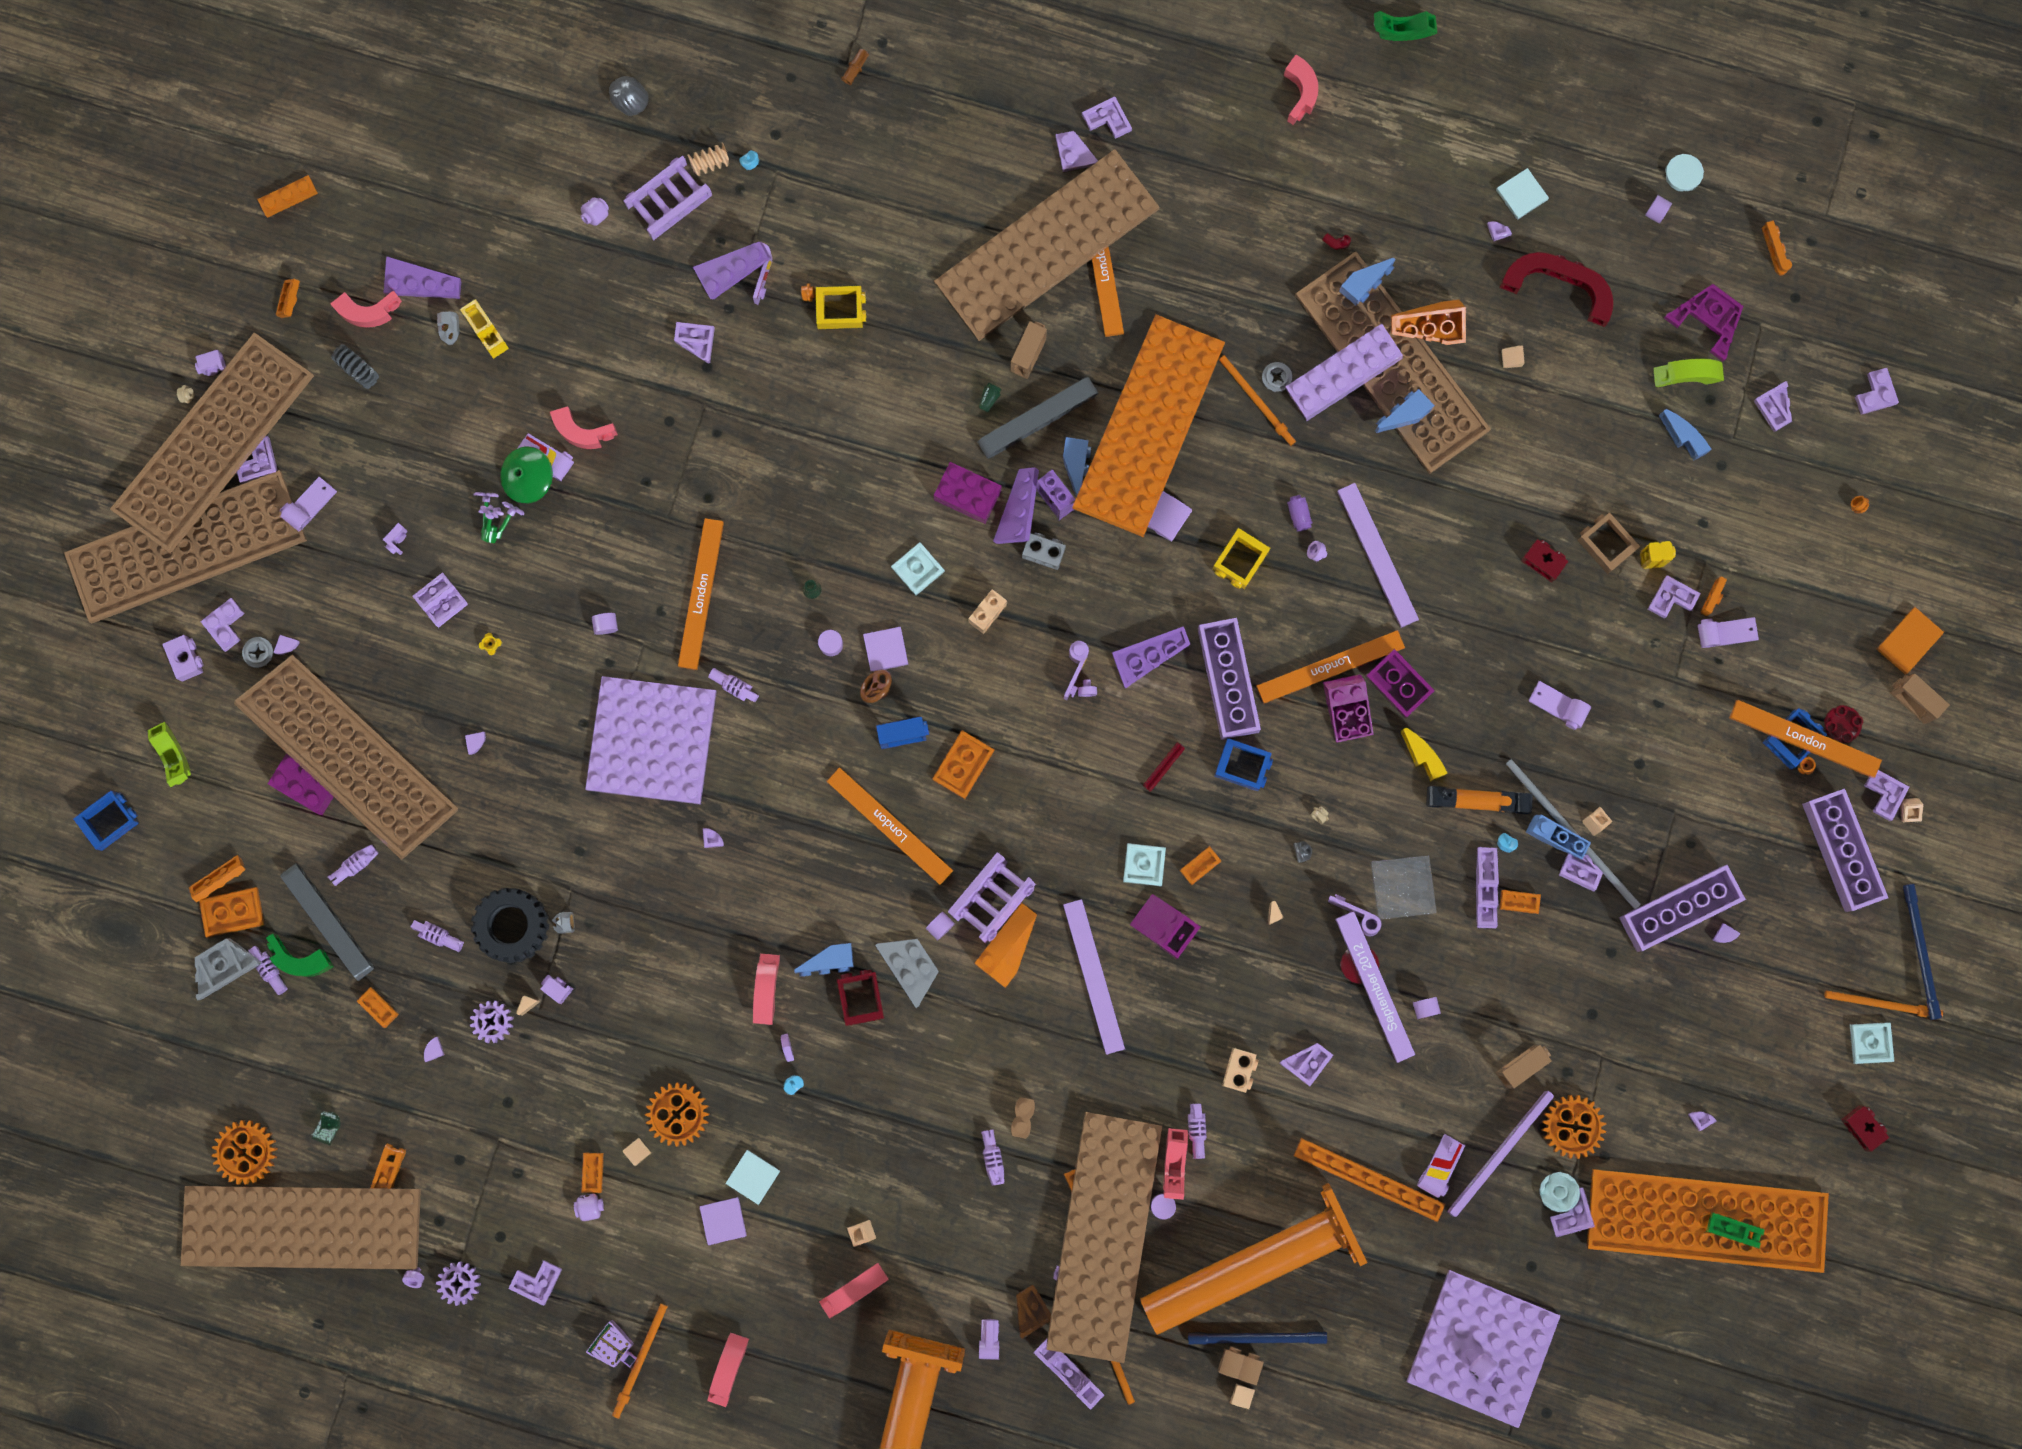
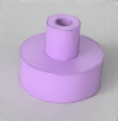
M1313 541L1307 550L1308 558L1314 561L1325 558L1327 556L1325 545L1319 541Z
M1083 680V687L1078 688V696H1096L1097 687L1091 686V680Z
M417 1268L406 1271L402 1279L403 1283L412 1288H420L424 1280V1276L420 1273L421 1269Z

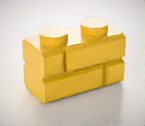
M1670 541L1649 543L1640 552L1643 569L1664 567L1676 556L1675 547L1672 546Z

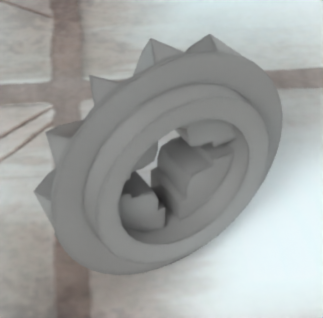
M1274 362L1265 367L1262 373V380L1267 389L1273 392H1282L1292 382V372L1287 365ZM1282 372L1280 377L1282 381L1277 380L1272 383L1274 378L1272 374L1277 375Z
M262 637L248 640L242 650L244 661L248 665L257 668L267 666V663L272 660L274 653L272 644ZM258 647L261 651L265 652L260 654L259 658H257V655L252 654L257 651Z

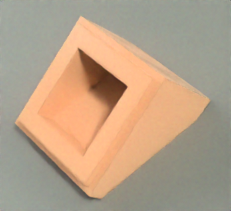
M1523 345L1502 349L1503 368L1522 367L1524 365Z
M1919 798L1903 799L1900 805L1902 822L1922 821L1923 803Z
M1599 807L1582 822L1591 834L1595 836L1604 830L1612 820Z
M1276 901L1270 903L1268 925L1281 920L1283 917Z
M523 996L516 1013L523 1016L540 1001Z
M638 1138L625 1148L623 1153L634 1166H637L651 1154V1151Z
M870 1220L847 1228L853 1247L876 1239Z
M1236 1384L1230 1403L1249 1409L1255 1390Z

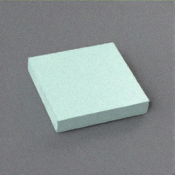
M1528 168L1496 189L1517 220L1549 199Z
M920 542L891 566L915 596L945 572Z
M1127 843L1123 882L1162 886L1166 848Z
M1891 1023L1850 1025L1853 1064L1894 1062Z
M747 1150L726 1184L759 1205L780 1170Z

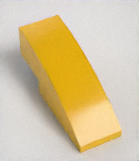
M476 299L460 309L493 359L509 349Z
M1408 728L1401 731L1415 766L1423 764L1430 781L1447 774L1437 754L1422 738Z

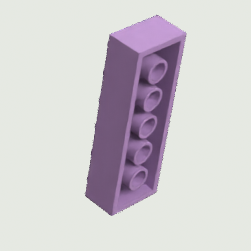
M1380 324L1287 385L1286 391L1305 420L1308 421L1403 359V355L1383 324Z
M1237 618L1199 625L1198 633L1221 740L1259 733L1261 728Z
M1842 789L1803 803V808L1844 911H1854L1887 899L1888 895L1846 790Z
M1725 865L1619 918L1636 951L1640 952L1746 899L1728 865Z

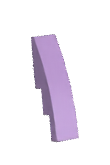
M1477 848V928H1497L1498 926L1497 886L1499 879L1497 848Z

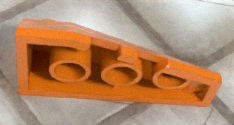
M1451 300L1391 315V333L1409 338H1420L1430 342H1440L1445 345L1466 343V307L1460 300Z
M1021 903L974 963L1005 988L1018 972L1037 914Z

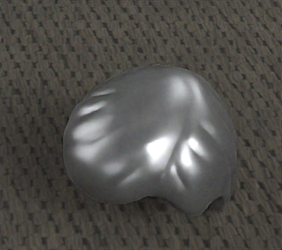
M624 76L611 83L609 87L610 101L616 109L628 116L637 115L644 111L648 104V93L636 79Z

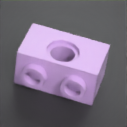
M182 635L163 644L176 679L185 681L203 673L201 668L203 662L195 653L196 645L192 638L190 639ZM188 653V659L182 662L183 654Z

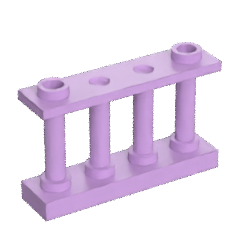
M683 156L672 160L670 166L636 192L629 193L624 200L628 210L634 206L649 224L647 231L653 240L712 196L711 190L706 184L699 186L685 170L684 167L687 163ZM677 172L693 190V194L688 198L684 197L669 179ZM662 183L678 201V205L673 209H669L655 192V189ZM649 195L664 213L663 217L659 220H654L640 203V200L645 196Z
M998 852L948 911L957 921L964 918L982 932L979 938L985 944L996 937L999 928L1023 899L1031 895L1036 885L1029 877L1024 882L1007 869V861ZM997 874H1003L1019 887L1012 897L993 882ZM989 888L1007 902L1000 912L981 897V893L985 889ZM973 903H977L994 917L988 926H985L968 912Z

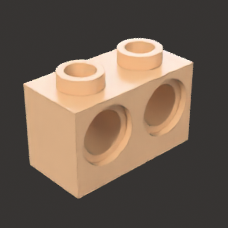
M992 589L969 617V623L984 634L1007 606V600Z
M1232 1048L1222 1086L1246 1093L1247 1089L1250 1090L1253 1083V1078H1250L1252 1070L1256 1071L1259 1061L1256 1059V1054ZM1241 1056H1246L1249 1060V1064L1246 1067L1239 1065V1058ZM1236 1075L1243 1077L1244 1081L1241 1086H1236L1233 1082V1078Z

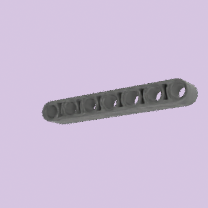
M1084 378L982 437L977 443L986 458L989 459L1087 403L1099 393L1090 378Z
M295 863L283 872L280 877L355 979L359 981L374 970L373 964L303 869Z

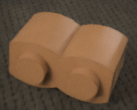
M1022 1097L1017 1100L1015 1105L1016 1117L1011 1125L1012 1136L1024 1139L1028 1137L1031 1130L1030 1118L1035 1110L1034 1100Z
M1230 1346V1349L1224 1348L1218 1372L1257 1385L1264 1362L1259 1360L1260 1356L1249 1353L1248 1356L1243 1355L1240 1349Z

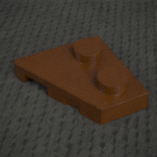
M1033 1284L1016 1294L1020 1337L1023 1339L1050 1322L1051 1313Z

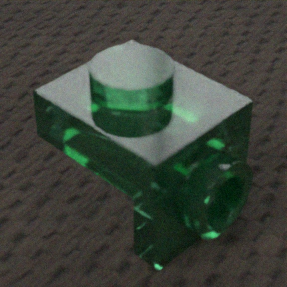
M322 1111L320 1121L312 1134V1139L331 1145L341 1126L338 1115L333 1112L327 1113Z

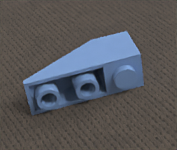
M1391 258L1353 272L1343 283L1339 292L1354 305H1357L1359 302L1364 303L1370 296L1368 292L1372 288L1376 289L1381 284V278L1384 274L1388 276L1395 268L1393 266L1395 259Z
M1419 389L1415 393L1411 391L1404 398L1405 402L1401 406L1398 403L1391 409L1390 412L1392 414L1387 418L1383 416L1376 423L1378 426L1375 432L1379 433L1418 423L1435 405Z
M1066 437L1063 462L1077 497L1082 486L1083 476H1086L1089 465H1085L1086 458H1090L1091 447L1088 446V440Z
M1534 815L1526 830L1527 834L1581 860L1591 842L1543 815Z
M852 944L831 945L794 971L799 973L800 977L811 976V972L819 971V975L830 974V970L838 969V972H849L850 968L854 967Z

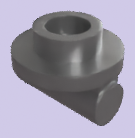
M1303 841L1293 844L1298 863L1311 858L1312 848L1307 842Z

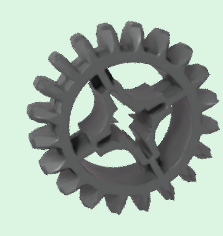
M342 344L333 351L334 353L331 355L332 360L365 389H370L371 386H374L379 375L356 353Z

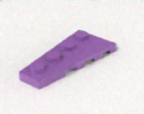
M757 242L693 268L710 299H715L770 260L771 257L764 244Z
M386 257L384 294L388 295L394 291L398 296L460 299L461 279Z
M1037 468L1019 469L993 540L995 543L1029 541L1039 474Z
M1184 626L1112 652L1124 689L1190 645Z

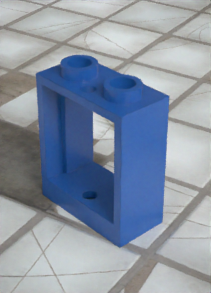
M1798 708L1785 719L1791 722L1795 718L1804 728L1827 736L1824 728L1820 724L1814 723L1810 719L1809 713L1803 709ZM1770 735L1762 742L1789 769L1797 767L1810 753L1803 749L1797 756H1794L1777 738Z
M922 717L876 726L881 749L926 741V735H929L927 721H923Z
M1228 738L1214 777L1259 791L1260 787L1264 788L1267 777L1264 775L1266 769L1270 770L1273 759L1270 757L1272 753ZM1233 747L1264 757L1256 783L1225 773Z
M108 792L73 819L96 850L103 851L139 824L136 818L138 817L137 813L131 807L128 808L125 804L127 800L120 792ZM115 801L129 821L103 840L89 819Z

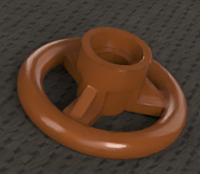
M887 670L874 671L865 679L860 690V696L864 702L874 703L888 695L892 679ZM880 675L885 676V684L880 681ZM873 680L870 689L866 692L869 683Z

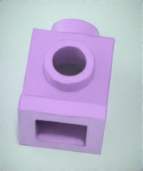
M218 350L196 356L197 363H195L198 374L203 373L207 376H213L218 371H223L226 368L223 354Z
M547 975L541 983L543 985L541 990L558 1004H562L573 990L571 986L565 987L566 983L559 977L553 978L550 975Z

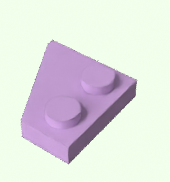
M1074 131L1056 134L1063 172L1091 167L1098 162Z
M677 322L674 341L706 363H710L715 328L714 326Z
M1787 381L1754 400L1773 432L1792 422L1789 410L1790 399L1787 395Z
M1567 853L1559 876L1591 891H1595L1603 872L1593 864L1592 859L1587 854L1581 860Z
M1316 1043L1282 1060L1279 1064L1305 1084L1311 1086L1333 1054Z

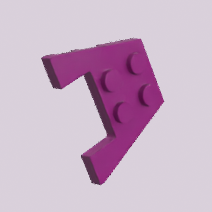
M1712 284L1668 313L1664 319L1678 328L1688 314L1695 317L1720 336L1719 340L1710 350V353L1723 362L1727 358L1743 305Z

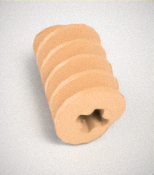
M723 143L722 149L715 145V151L708 147V154L704 150H701V156L694 152L693 159L688 154L692 169L698 176H700V170L707 174L708 167L712 171H714L715 165L721 169L722 162L726 167L729 166V158Z

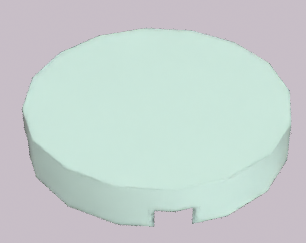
M1677 155L1670 160L1666 167V180L1677 191H1691L1703 179L1704 170L1702 164L1692 155Z
M1557 1172L1543 1180L1540 1187V1196L1543 1203L1552 1211L1566 1212L1574 1208L1579 1201L1580 1189L1576 1180L1569 1174Z

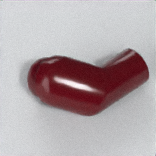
M1327 233L1322 241L1334 250L1349 247L1351 238L1348 235H1344L1342 238L1335 239Z

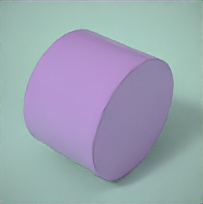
M1657 195L1645 216L1660 224L1672 203Z
M603 613L592 616L594 634L601 635L618 631L615 613Z
M827 630L819 636L818 645L823 654L835 656L841 652L843 641L838 632Z
M941 912L926 929L938 941L955 923L944 912Z
M1437 997L1413 1002L1417 1019L1441 1014Z
M1158 1194L1151 1201V1211L1157 1218L1168 1219L1175 1213L1176 1204L1174 1199L1164 1198V1194Z

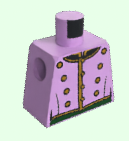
M613 1320L608 1322L586 1351L589 1355L612 1367H616L622 1361L630 1368L637 1359L628 1351L634 1343Z

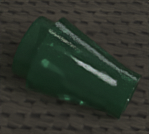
M990 383L984 386L978 408L989 412L990 408L1001 396L1000 392L1002 389Z
M808 580L803 585V594L807 598L815 599L821 594V585L817 581ZM814 585L813 589H808V586Z

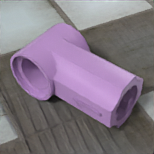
M982 1319L979 1359H999L998 1320Z

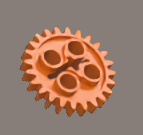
M676 1083L675 1088H673L672 1084H668V1090L661 1087L662 1093L654 1092L657 1098L649 1099L653 1105L646 1106V1108L651 1110V1113L645 1114V1116L651 1118L646 1124H652L649 1131H656L654 1138L661 1136V1143L667 1139L668 1146L673 1141L676 1147L679 1146L680 1141L686 1146L687 1139L693 1143V1136L695 1135L700 1138L701 1136L698 1131L706 1130L702 1124L709 1123L704 1119L705 1116L710 1115V1113L704 1112V1109L709 1106L702 1104L706 1098H698L701 1094L700 1091L695 1094L693 1093L694 1086L687 1090L686 1083L682 1088H680L679 1083ZM676 1095L682 1097L683 1101L680 1106L673 1104V1098ZM689 1101L690 1105L680 1113L681 1119H674L671 1122V1124L667 1128H665V1124L675 1116L674 1110L680 1111L684 1107V1105ZM662 1109L668 1112L666 1120L659 1118V1112ZM689 1109H693L696 1112V1117L693 1120H689L686 1116ZM675 1123H679L682 1126L680 1134L673 1132L672 1128Z
M1568 1095L1567 1101L1564 1097H1560L1561 1103L1554 1100L1555 1107L1548 1106L1551 1112L1544 1113L1548 1119L1542 1121L1547 1127L1541 1130L1548 1133L1543 1138L1551 1140L1547 1145H1555L1553 1152L1561 1150L1560 1156H1564L1567 1153L1569 1159L1573 1157V1154L1576 1159H1580V1153L1584 1157H1588L1587 1151L1595 1153L1593 1146L1600 1148L1597 1141H1604L1600 1134L1606 1133L1605 1130L1601 1129V1126H1605L1606 1123L1600 1121L1604 1115L1597 1114L1600 1108L1593 1109L1595 1102L1587 1104L1588 1098L1584 1097L1581 1101L1580 1095H1576L1574 1100L1572 1095ZM1564 1110H1567L1570 1114L1567 1121H1564L1561 1117ZM1584 1113L1589 1117L1587 1124L1581 1122V1116ZM1557 1123L1589 1127L1591 1131L1578 1129L1573 1131L1572 1128L1557 1126ZM1561 1130H1565L1567 1133V1138L1563 1141L1559 1138ZM1580 1133L1586 1135V1141L1583 1144L1578 1140Z
M241 1120L240 1125L237 1122H233V1128L226 1126L227 1132H219L222 1138L215 1139L219 1144L212 1147L214 1150H217V1153L211 1155L212 1157H217L213 1165H220L216 1171H224L222 1178L229 1176L228 1182H233L236 1179V1184H241L242 1180L245 1185L249 1184L250 1180L252 1183H256L257 1177L260 1179L264 1178L262 1172L270 1173V1170L267 1168L268 1166L275 1165L271 1162V1159L277 1158V1156L272 1154L273 1151L278 1150V1148L272 1147L276 1140L269 1139L272 1133H265L267 1127L260 1129L261 1123H256L253 1126L252 1120L248 1121L247 1125L245 1120ZM243 1133L247 1135L245 1144L240 1141V1136ZM234 1141L238 1147L234 1146L231 1142ZM258 1145L262 1148L260 1156L255 1154V1148ZM230 1148L234 1151V1157L232 1159L228 1158L227 1152ZM241 1149H247L246 1154L249 1156H242L244 1152ZM250 1157L256 1159L258 1161V1164H255V1162ZM244 1161L249 1163V1169L246 1172L242 1169Z

